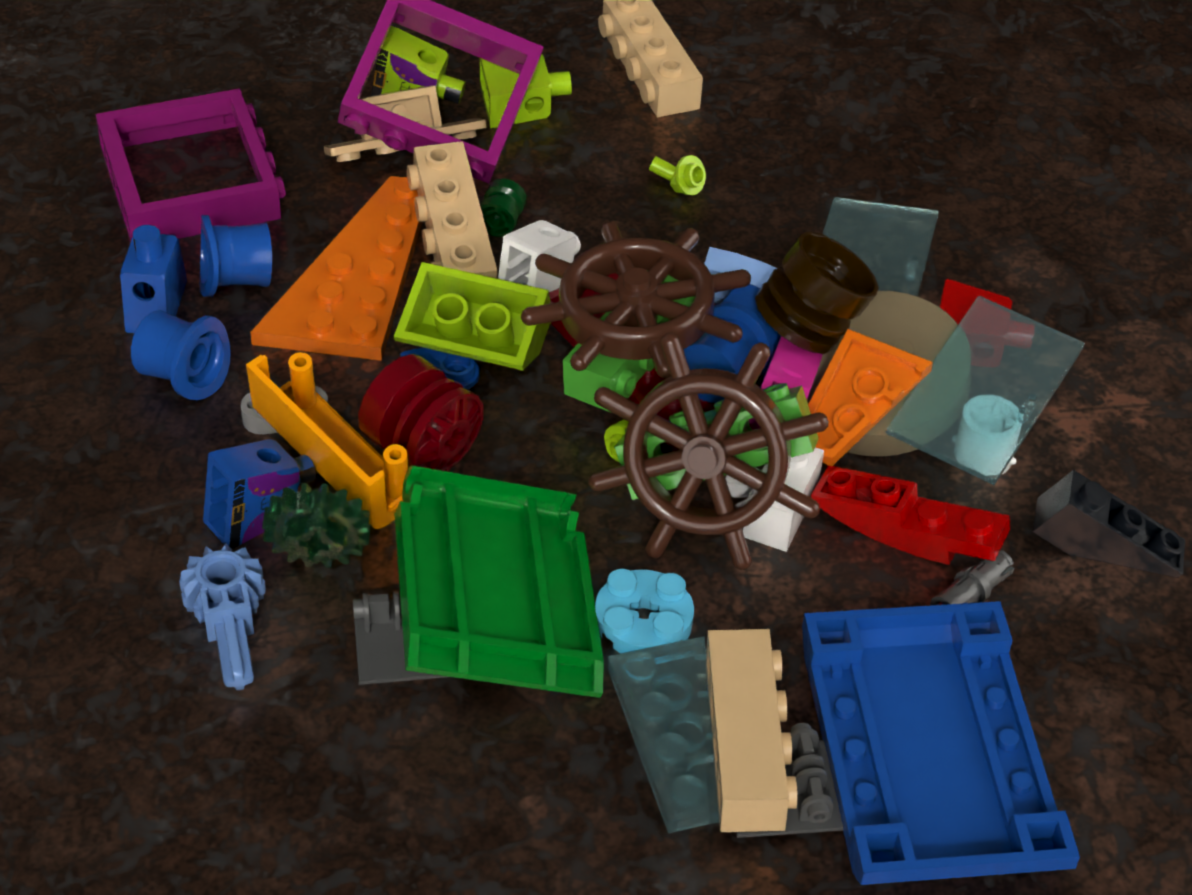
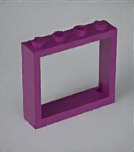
M387 0L341 102L337 123L355 129V134H367L382 140L392 149L407 150L414 153V147L462 141L359 99L392 23L404 26L519 74L489 150L486 151L463 141L472 177L489 184L544 47L431 0Z
M240 88L95 114L100 147L130 242L133 237V231L142 225L156 226L160 234L174 235L177 238L200 235L201 215H209L212 225L227 226L251 225L281 219L279 199L286 196L284 183L281 176L274 177L276 175V168L272 152H265L266 142L261 127H256L254 107L252 103H245ZM237 127L258 182L144 204L141 203L123 147Z

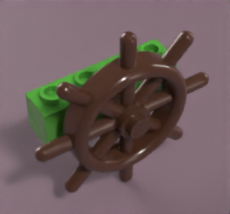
M607 222L601 229L605 243L585 251L572 263L548 254L537 256L535 265L538 270L561 278L559 302L525 308L521 313V320L528 326L562 320L567 332L578 342L563 359L565 395L610 412L599 406L594 400V394L599 388L606 387L625 398H629L635 389L636 383L646 371H651L655 367L657 374L661 378L671 377L661 347V339L665 334H676L680 338L683 349L696 342L704 333L731 343L741 340L743 331L740 326L714 316L715 292L746 287L751 282V275L744 269L711 275L706 265L690 252L700 237L698 231L694 228L684 230L674 243L651 238L623 239L618 226L614 222ZM615 272L619 276L617 280L607 277V275ZM586 289L601 293V295L581 298ZM606 312L600 319L593 316V314Z
M667 333L661 339V347L671 377L656 385L639 405L609 388L601 387L596 390L594 394L595 402L599 406L629 421L625 429V434L614 447L621 466L592 474L589 478V486L592 490L600 492L627 484L632 500L639 498L642 504L654 516L660 519L645 548L649 557L656 559L664 554L676 529L698 535L723 534L733 565L739 570H746L750 567L752 558L742 528L759 519L775 501L809 519L815 518L819 514L820 505L816 500L784 483L789 472L791 457L814 452L819 440L817 433L826 430L829 420L823 413L811 414L802 385L788 389L787 383H781L762 390L755 384L770 357V349L766 344L757 343L751 348L738 374L719 369L703 368L690 370L680 338L674 333ZM698 394L718 395L725 399L715 403L714 410L704 412ZM679 398L683 411L669 417L670 421L657 415L664 406ZM754 418L760 428L752 430L749 425V419ZM667 442L679 448V450L663 454L660 443ZM768 464L767 473L755 468ZM725 475L738 480L756 491L744 501L734 505ZM706 480L715 509H704L690 505L702 481ZM676 488L673 495L668 492V490Z

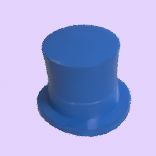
M201 215L199 275L201 295L203 297H213L217 287L229 285L269 287L273 256L268 224L264 222L241 226L212 225L209 215Z
M723 302L714 305V316L740 326L743 336L740 341L731 343L704 333L696 342L683 349L689 369H719L738 374L751 348L757 343H764L770 349V357L759 377L767 371L773 357L772 341L763 322L754 312L743 305L734 302ZM698 394L699 399L710 403H717L725 399L718 395Z
M156 310L145 316L138 325L131 345V359L135 370L145 376L170 380L174 391L178 395L190 400L206 399L223 385L228 374L231 356L230 341L225 326L216 317L205 315L198 318L195 322H188L163 310Z

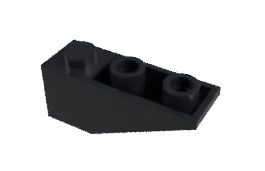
M1074 469L1037 498L1033 533L1067 554L1177 578L1183 575L1184 538Z

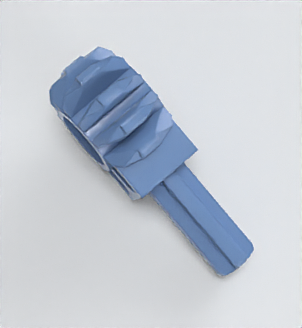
M225 543L223 548L218 551H212L205 546L203 557L189 556L187 569L181 571L179 583L182 591V602L187 612H194L200 624L205 622L208 642L217 641L225 686L235 687V690H243L245 685L252 683L254 680L247 635L254 634L252 614L257 613L258 601L264 599L266 587L265 580L262 579L263 569L259 560L251 558L246 547L232 552L228 544Z

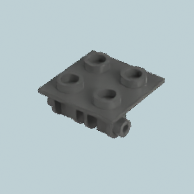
M393 591L392 600H389L388 594L368 595V593H363V598L353 599L359 685L448 677L405 671L401 600L399 599L398 591Z
M798 723L790 730L791 765H785L786 776L796 777L797 808L788 809L785 831L736 832L737 838L843 831V823L824 740H819L818 733L811 729L809 724Z

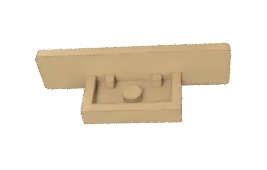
M434 85L359 98L447 135L452 134L454 138L459 140L476 137L477 129L487 128L486 119L480 118L442 124L436 87ZM367 134L361 135L362 139L323 146L325 155L336 156L337 162L361 158L360 151L375 149L376 155L400 151L388 147L382 140Z

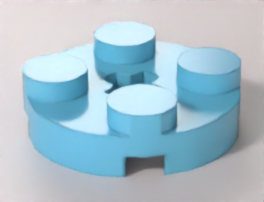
M617 569L612 571L607 578V583L600 589L596 597L595 611L601 637L604 633L606 638L613 642V649L629 657L653 659L669 654L670 647L678 644L681 640L683 644L689 638L692 630L694 604L692 597L686 590L685 580L675 573L664 574L653 570L641 569L630 571L627 569ZM645 608L653 612L649 614V619L639 618V613L635 610Z

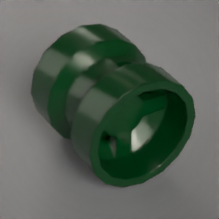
M504 178L496 179L490 183L484 199L480 203L489 235L503 237L511 233L515 228L518 216L523 211L527 202V195L518 183Z

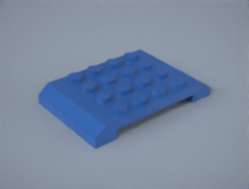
M1001 601L804 613L802 633L805 664L834 782L851 869L860 885L1076 869L1080 859L1079 851L1066 811H1058L1010 658L1009 651L1013 640Z

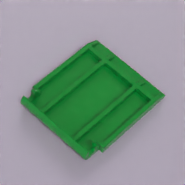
M413 465L408 468L403 483V502L400 501L394 514L405 671L597 698L602 696L604 659L595 611L584 532L575 531L579 511L570 510L577 494Z

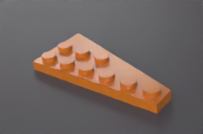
M390 176L253 328L250 332L252 345L382 361L423 223L417 221L414 199L418 197L417 190H410L407 177Z

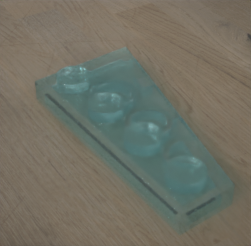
M705 637L608 656L607 669L668 834L719 822L706 671Z

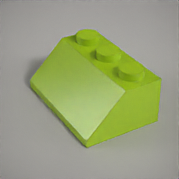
M421 262L395 331L394 340L523 371L540 354L551 322L528 326L522 322L521 313L528 307L550 304L549 290Z

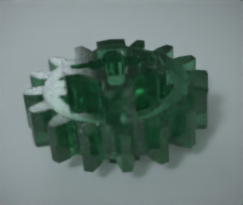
M302 483L300 492H295L285 487L283 488L282 498L272 495L269 507H265L262 529H264L263 540L264 542H273L272 552L274 554L286 551L288 553L287 561L290 563L301 558L305 562L306 567H312L314 563L319 564V561H321L326 568H331L332 560L337 559L346 565L350 562V554L361 556L363 554V545L369 544L370 512L361 510L362 500L360 498L346 500L347 490L341 489L334 494L329 491L328 484L324 483L319 489L314 490L307 483Z

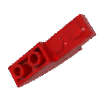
M828 465L811 494V498L819 503L823 511L859 533L914 556L950 565L955 553L995 561L1010 531V515L918 497L916 482Z

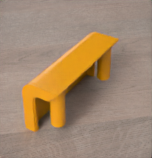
M298 352L289 358L288 364L291 381H288L280 388L270 379L268 358L265 355H259L247 363L246 369L253 408L300 455H307L312 460L315 470L374 529H381L393 522L396 509L400 501L403 502V483L408 470L407 450L401 445L393 444L384 450L382 457L315 391L312 358L307 353Z

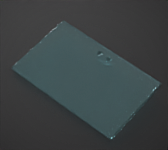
M835 197L823 235L837 240L854 252L868 266L876 278L879 286L878 291L901 292L918 297L939 211Z
M978 296L934 359L932 371L914 388L885 432L889 436L899 439L995 486L1083 350L1084 342L982 296Z

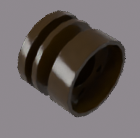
M809 231L798 237L784 256L782 261L783 267L773 270L768 282H765L758 290L755 300L758 310L766 322L782 337L809 352L825 354L834 349L839 342L840 336L844 335L847 329H849L850 319L859 317L874 299L879 286L874 274L854 252L837 240L821 233Z

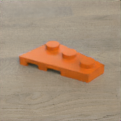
M847 329L808 404L811 414L820 412L825 414L829 420L826 430L817 433L819 440L816 448L824 450L822 463L833 466L932 371L933 362Z

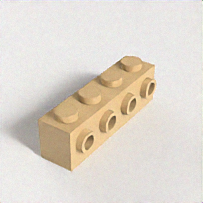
M603 0V14L599 15L598 18L600 33L602 37H607L612 45L614 56L622 61L629 80L635 82L640 90L642 101L645 104H649L656 117L700 109L703 77L653 1Z
M463 141L414 147L413 165H407V179L410 190H417L418 197L414 199L415 212L418 222L425 221L426 229L422 230L423 245L426 255L433 254L435 262H431V264L497 279V267Z
M770 629L708 630L706 671L720 832L785 831L788 809L797 808V782L795 776H786L785 765H791L792 740L790 732H781L780 722L787 721L786 691L776 689V681L782 680L781 650H772Z

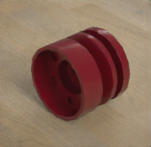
M410 354L394 360L372 381L362 399L358 413L359 428L368 439L383 450L393 444L403 446L407 450L409 467L413 465L448 471L465 456L478 436L484 418V405L478 395L464 389L459 382L448 379L444 372L421 356Z

